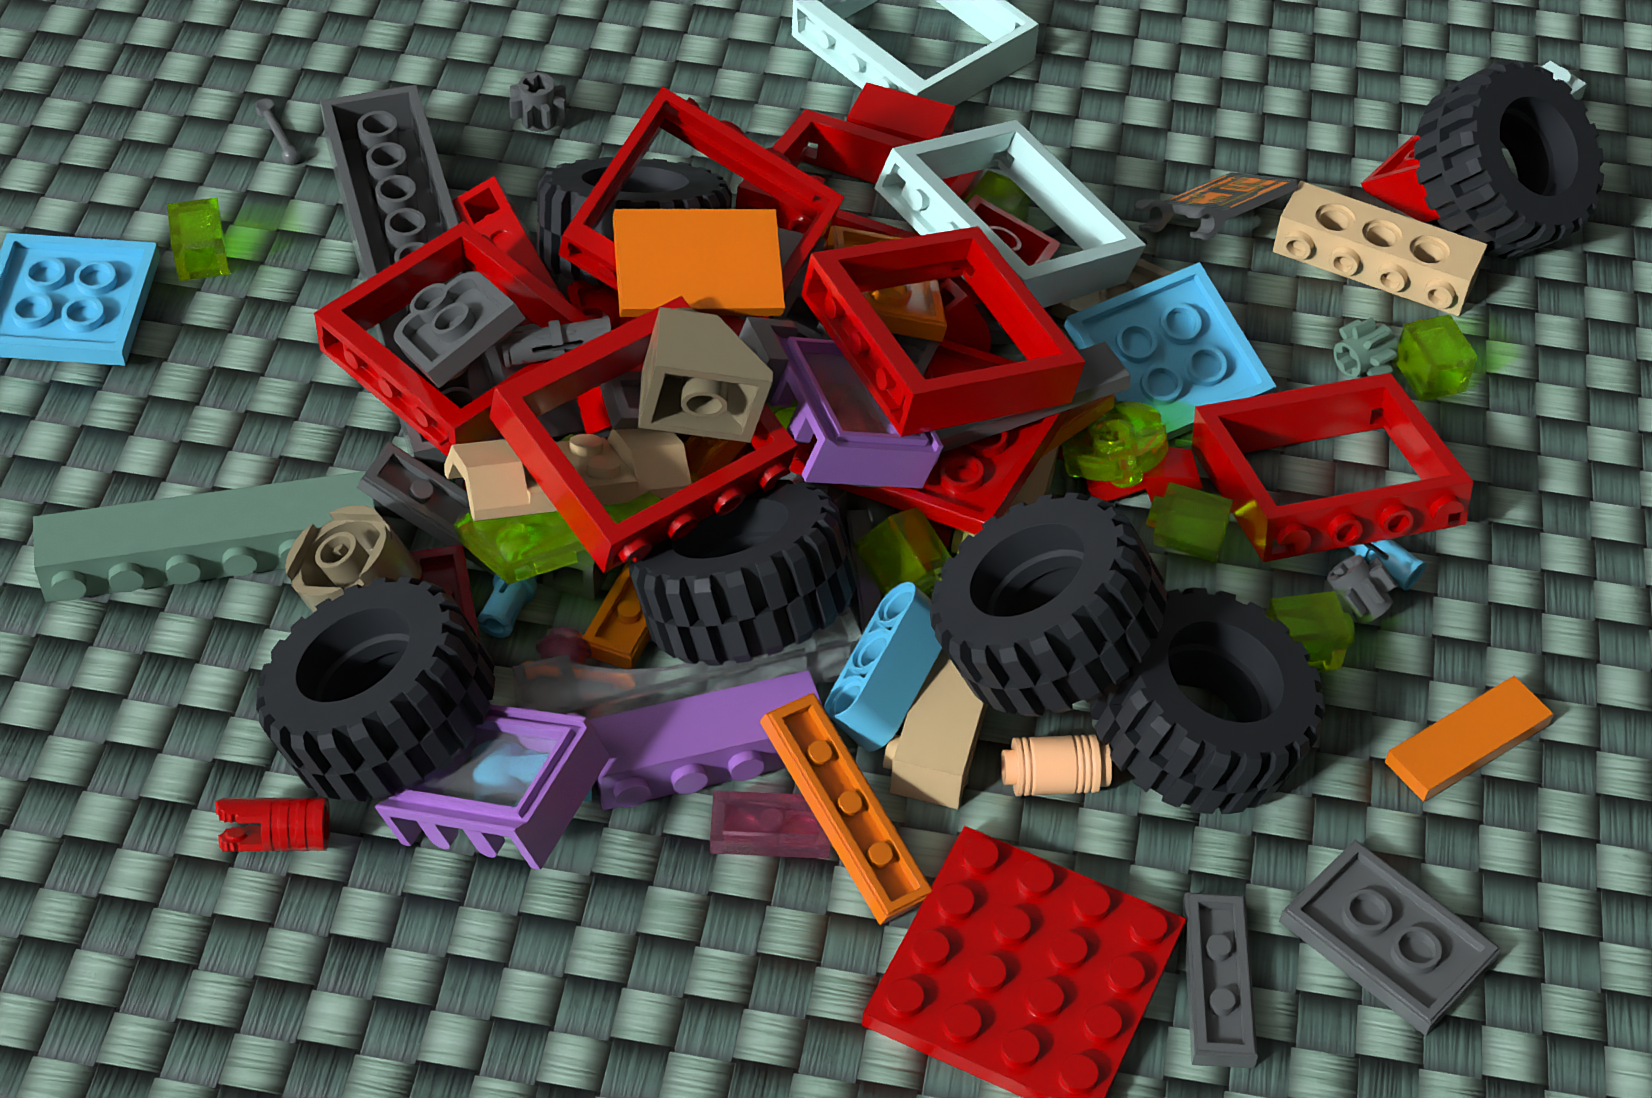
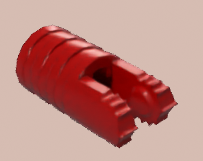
M326 797L222 798L215 801L216 815L219 816V821H224V823H261V826H238L225 829L222 834L218 835L219 848L222 849V852L327 851L330 806Z

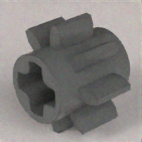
M542 72L529 73L520 79L519 86H510L511 119L521 118L525 129L534 132H544L556 125L557 118H566L565 85L555 86L554 79L550 75Z
M1361 555L1349 557L1335 566L1327 576V580L1332 588L1326 590L1324 595L1341 621L1353 615L1359 624L1371 622L1384 614L1393 603V599L1388 591L1395 588L1396 584L1379 558H1375L1367 564Z

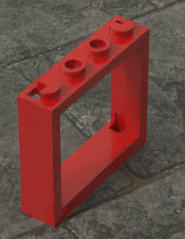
M662 86L563 233L558 255L618 291L615 244L610 239L596 232L595 228L663 129L813 220L782 268L785 298L787 292L809 260L811 253L814 252L835 219L844 196L824 185V178L816 175L810 176L791 165L790 160L780 151L773 148H763L746 137L743 130L734 123L727 120L719 121L704 112L691 97L686 101ZM719 316L739 337L745 321L736 316ZM752 316V317L771 319L773 316Z
M805 109L772 148L783 153L790 160L791 165L796 168L803 161L876 184L892 148L916 142ZM808 143L818 144V149L808 146ZM983 169L941 180L967 204L975 194L979 196ZM745 179L737 187L735 209H776L777 227L803 234L813 221ZM839 209L823 238L826 239L827 243L831 226L835 225L900 238L919 236L920 234Z
M464 221L314 312L320 351L446 456H448L451 445L493 441L503 437L489 418L495 387L550 360L529 363L460 409L370 335L367 330L409 305L416 294L425 287L435 283H444L465 269L469 272H479L509 297L525 316L541 328L549 327L548 321L559 319L561 325L595 319L592 316L583 314L570 304L559 290L548 287L535 277L524 263L513 260L500 250L489 236L481 235Z
M979 226L813 252L810 255L801 296L901 437L1072 402L1086 361ZM963 276L1027 360L925 380L862 292Z
M682 296L660 306L671 309H692ZM659 307L494 389L489 418L603 573L630 559H633L636 564L648 555L653 546L668 538L672 541L684 538L697 527L699 521L714 513H717L718 516L730 513L743 502L745 496L760 488L763 491L774 489L776 481L790 473L789 468L798 444L765 403L751 440V444L756 449L755 451L617 524L613 521L537 417L643 364Z
M1391 373L1195 407L1192 451L1262 562L1466 525L1473 480ZM1384 428L1421 480L1277 506L1242 453ZM1276 539L1280 546L1272 547L1273 540Z

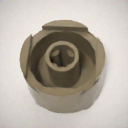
M364 505L345 506L330 512L329 514L334 520L319 529L312 523L299 535L292 545L285 564L286 575L291 579V586L313 613L317 610L316 605L327 598L334 600L344 595L343 590L354 585L369 586L373 579L384 577L391 578L397 582L400 576L420 579L422 576V567L390 525L375 509Z

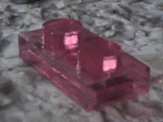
M713 790L710 854L830 859V840L802 794Z

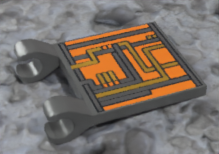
M1230 172L1165 201L1139 200L1135 204V210L1150 211L1148 222L1139 225V230L1153 233L1159 232L1166 226L1173 214L1187 215L1188 218H1201L1200 228L1195 232H1190V237L1209 240L1218 233L1226 220L1298 189L1296 179Z

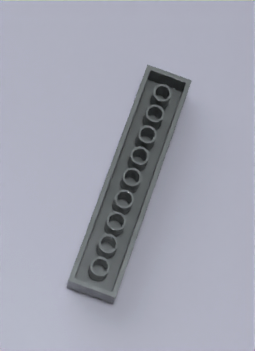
M416 84L320 100L327 147L363 282L458 224ZM465 269V270L461 271L460 273H458L457 275H455V276H453L452 278H450L449 280L445 281L443 284L446 285L448 282H450V281H451L452 279H454L455 277H457V276H459V275H461V274L467 273V272H469V271H468L467 269ZM410 304L375 325L378 341L460 409L505 380L496 346L492 345L472 361L468 369L461 376L447 381L438 388L404 354L394 340V332L397 326L411 313ZM399 417L408 454L446 477L444 464L447 456Z

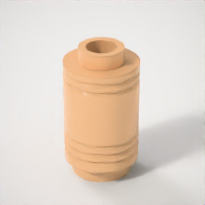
M1095 734L1087 736L1067 735L1013 738L1011 749L1002 750L1001 753L1003 784L1013 785L1016 796L1080 794L1082 792L1098 793L1100 787H1108L1111 784L1112 760L1110 757L1109 744L1103 746Z

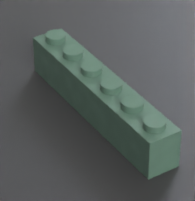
M366 471L33 516L34 568L45 602L76 600L81 597L132 592L138 589L173 584H189L194 581L229 576H245L251 573L285 569L286 559L292 545L299 535L312 523L317 529L334 520L330 516V512L345 506L364 505L375 509L374 499L357 489Z

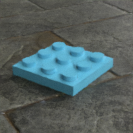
M7 233L0 250V357L125 366L160 260L157 243Z
M1200 262L1067 317L1064 325L1078 350L1105 341L1130 373V388L1115 393L1113 410L1135 447H1154L1193 430L1196 406L1271 394L1277 387Z

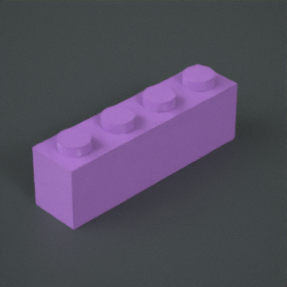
M802 671L590 719L589 721L596 728L597 736L611 756L594 783L602 810L620 806L625 808L635 807L650 799L676 793L691 794L706 786L731 780L746 781L757 777L761 773L786 768L760 724V720L765 713L812 692L815 693L821 703L810 671Z

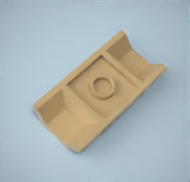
M644 428L612 429L607 440L604 437L593 434H578L571 437L570 441L555 442L602 506L662 499L691 485L684 443L674 432ZM505 439L451 445L444 464L445 476L447 479L464 478L470 512L474 521L558 511Z

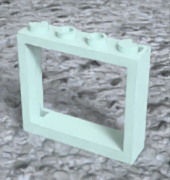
M793 0L792 36L861 89L868 82L956 106L1035 60L1039 24L1006 0H935L992 41V43L927 80L922 79L844 20L878 0Z
M1017 120L892 148L874 187L920 235L979 226L1043 308L1126 283L1146 247V244ZM1007 152L1015 158L1013 163L1005 157ZM998 166L1083 251L1028 266L941 179Z

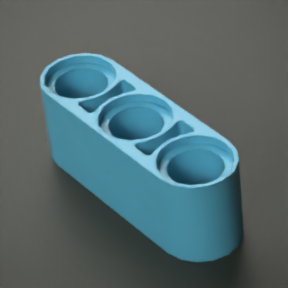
M912 582L901 583L885 595L824 705V710L830 720L864 750L869 752L885 746L898 731L942 649V646L935 638V631L931 627V599Z

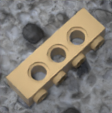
M1300 181L1298 189L1294 191L1281 214L1272 252L1459 317L1477 279L1487 244Z

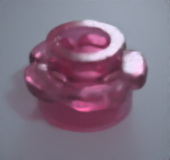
M566 627L553 628L549 631L548 635L536 643V650L540 653L539 664L542 668L582 672L585 669L586 659L592 654L590 644L582 639V633L575 629Z

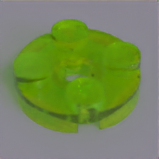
M1117 401L1114 402V408L1109 410V412L1062 444L1066 472L1070 476L1095 481H1111L1117 487L1126 488L1139 484L1143 479V473L1149 471L1163 460L1168 452L1169 444L1166 425L1162 423L1161 414L1155 408L1139 402Z

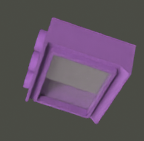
M775 333L789 358V362L782 374L770 405L773 407H790L796 397L798 405L788 424L787 432L799 444H808L813 434L817 438V442L801 474L804 481L923 488L933 466L938 462L943 448V444L935 430L901 437L833 340L800 337L781 338Z
M490 704L489 713L484 724H477L474 728L475 738L465 750L459 748L451 756L453 760L451 764L441 772L435 769L424 777V783L412 789L406 786L397 789L395 796L389 797V799L375 806L378 813L402 845L412 846L423 830L434 845L442 849H449L459 834L457 829L459 828L463 829L480 853L494 858L505 843V838L503 837L505 836L511 838L531 868L541 870L611 756L597 736L596 728L586 717L576 713H567L565 715L537 711L525 706L514 708Z

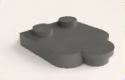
M473 271L455 277L446 285L435 283L417 293L410 304L411 313L399 323L394 332V340L404 354L440 388L447 381L461 376L468 369L470 363L492 345L499 344L508 338L513 328L526 318L509 297L481 273Z

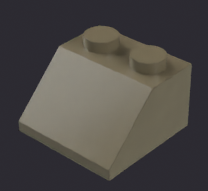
M659 307L642 368L638 428L751 443L773 382V371L718 315L699 313L690 308L671 309Z

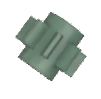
M1371 317L1363 322L1357 319L1339 329L1344 340L1335 344L1334 359L1344 375L1350 378H1363L1393 372L1388 361L1397 357L1398 342L1394 333L1387 325L1383 323L1375 324L1374 318Z

